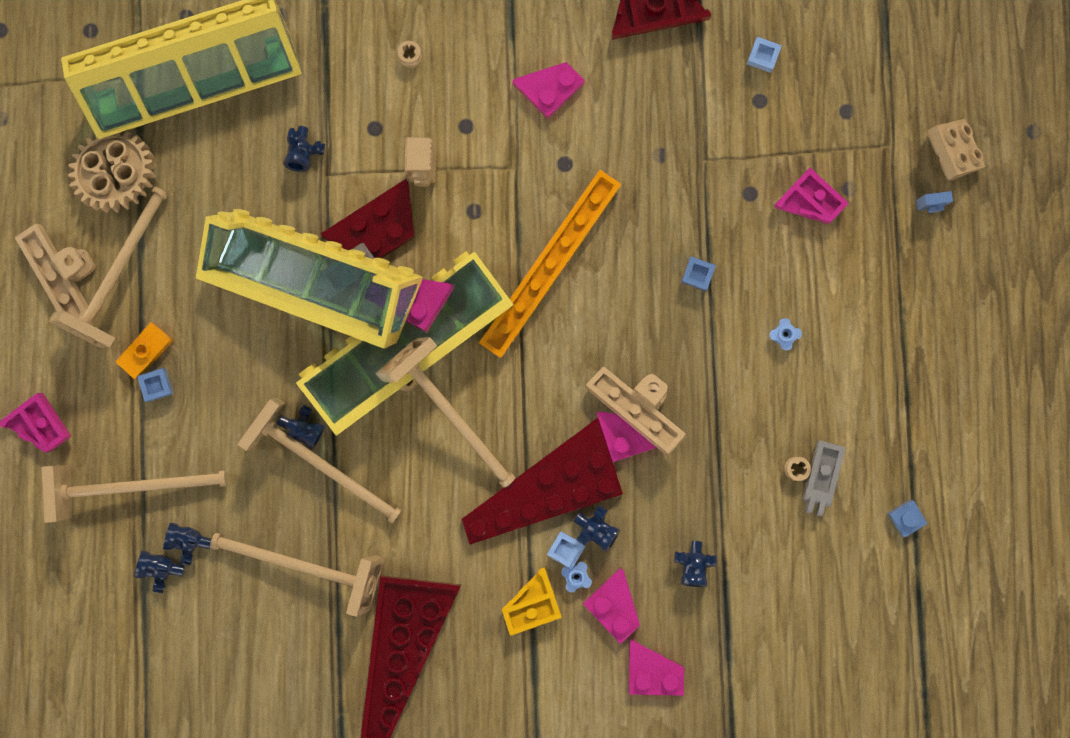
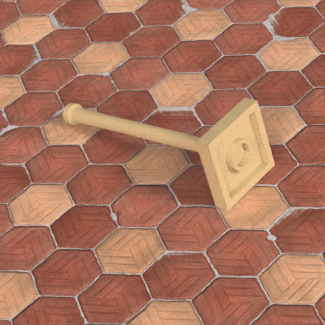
M158 187L152 189V197L84 315L77 318L65 311H58L53 313L48 322L98 348H110L115 337L94 327L93 321L162 200L167 199V192Z
M431 337L413 339L375 374L382 382L396 383L405 374L410 373L500 479V485L502 487L508 486L514 481L515 476L504 469L419 368V362L437 347L436 343Z
M272 398L267 402L237 445L247 451L254 448L263 435L266 437L270 435L387 516L390 523H393L401 512L398 507L394 509L276 427L274 420L286 405L279 398Z
M69 465L41 467L45 523L73 519L72 497L220 484V487L227 486L226 471L221 470L218 474L71 487Z
M215 533L210 543V547L215 550L222 548L353 587L346 614L356 617L371 611L385 562L384 557L377 555L362 558L357 575L354 576L224 538L220 533Z

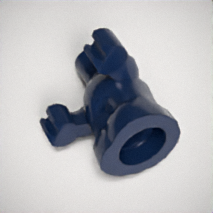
M298 126L297 131L294 128H290L288 131L287 143L289 145L283 165L291 171H308L310 169V154H324L325 143L321 144L320 141H316L314 145L310 144L307 141L308 128L305 126Z
M303 405L299 411L300 416L297 419L291 420L280 415L276 425L284 428L290 437L303 443L308 449L313 450L325 428L322 424L308 422L313 410Z
M598 506V509L594 511L595 516L589 519L579 513L574 523L582 527V532H580V536L576 540L584 546L588 542L593 541L602 550L607 552L620 533V529L610 526L604 521L608 511Z
M170 522L163 549H182L180 563L190 566L193 551L197 547L210 549L212 538L203 537L199 531L191 527H181L176 523Z
M692 541L691 552L687 554L685 552H675L674 562L684 566L681 585L700 588L707 587V568L717 566V555L703 554V542Z
M142 550L136 565L134 578L154 577L152 591L163 593L166 577L170 574L182 576L185 566L174 564L171 559L163 555H152Z

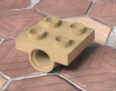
M965 119L936 125L928 130L927 135L935 154L940 158L938 161L947 182L986 167L983 162V154L974 141L972 128Z

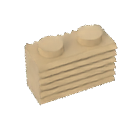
M405 138V172L410 182L414 183L415 186L427 187L430 186V183L437 181L435 177L437 153L430 138Z

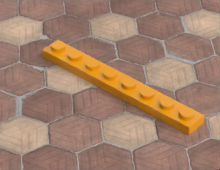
M599 169L510 297L514 305L494 320L480 340L479 344L500 359L504 356L621 187V183Z

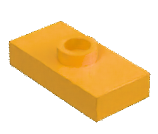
M150 322L116 360V363L131 377L138 380L137 376L143 375L174 340L155 323Z

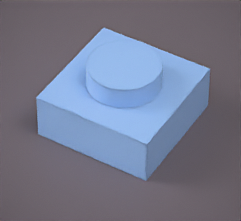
M757 37L747 65L771 73L782 45Z
M560 531L547 555L572 570L585 546Z

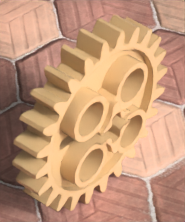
M128 130L125 133L120 132L101 139L96 137L94 141L87 137L88 145L86 147L78 145L82 152L80 154H72L77 161L68 165L74 170V172L68 174V177L73 180L69 185L75 190L74 194L86 206L92 207L95 211L101 209L108 213L111 208L118 213L120 205L128 210L131 200L138 204V195L147 196L143 190L144 187L152 188L153 186L148 179L156 177L151 169L157 167L152 161L155 156L149 151L150 147L138 135L133 136Z

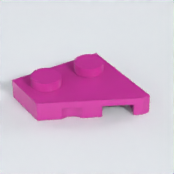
M567 62L515 78L512 81V85L547 119L585 84V80Z
M809 168L774 204V207L829 224L849 203L813 169Z
M36 393L0 420L1 427L10 428L17 432L18 437L32 442L35 447L45 453L52 452L72 437L43 393Z
M607 412L596 413L612 462L657 448L617 414Z
M620 567L583 604L621 644L640 626L625 573Z
M629 639V694L684 696V667L673 660L667 659L662 654L639 644L637 641Z

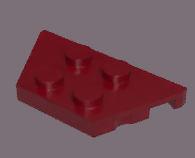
M620 0L611 38L615 40L707 21L711 18V12L708 9L705 10L698 0Z
M404 179L320 234L327 241L340 243L342 248L346 250L354 249L359 244L364 243L374 258H384L415 238L409 182L407 179Z

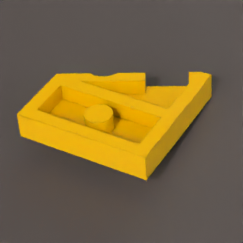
M545 567L541 568L518 594L502 608L510 636L562 618Z

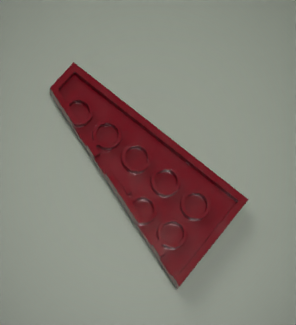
M596 418L514 479L511 484L502 488L463 517L462 522L469 544L471 545L622 495L623 492L599 419Z
M380 576L361 738H391L462 584Z

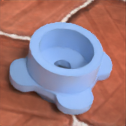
M784 318L779 321V326L775 330L770 331L769 336L771 340L781 345L783 350H790L792 343L796 339L801 338L802 332L799 328H794L790 324L789 319ZM784 332L788 333L787 337H784Z
M578 562L572 570L566 566L563 567L561 573L566 578L567 591L575 592L578 588H589L591 586L592 580L587 575L586 570L588 567L586 563ZM576 574L579 575V579L577 580L574 579V575Z

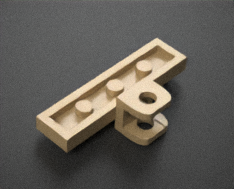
M37 223L15 237L17 243L56 311H65L77 318L79 316L82 317L88 308V304L75 281H80L93 272L95 269L93 260L87 250L83 249L77 250L74 247H67L57 252L43 226Z
M603 366L586 384V389L666 456H669L686 437V433L658 411L666 399L668 386L656 375H647L633 391Z

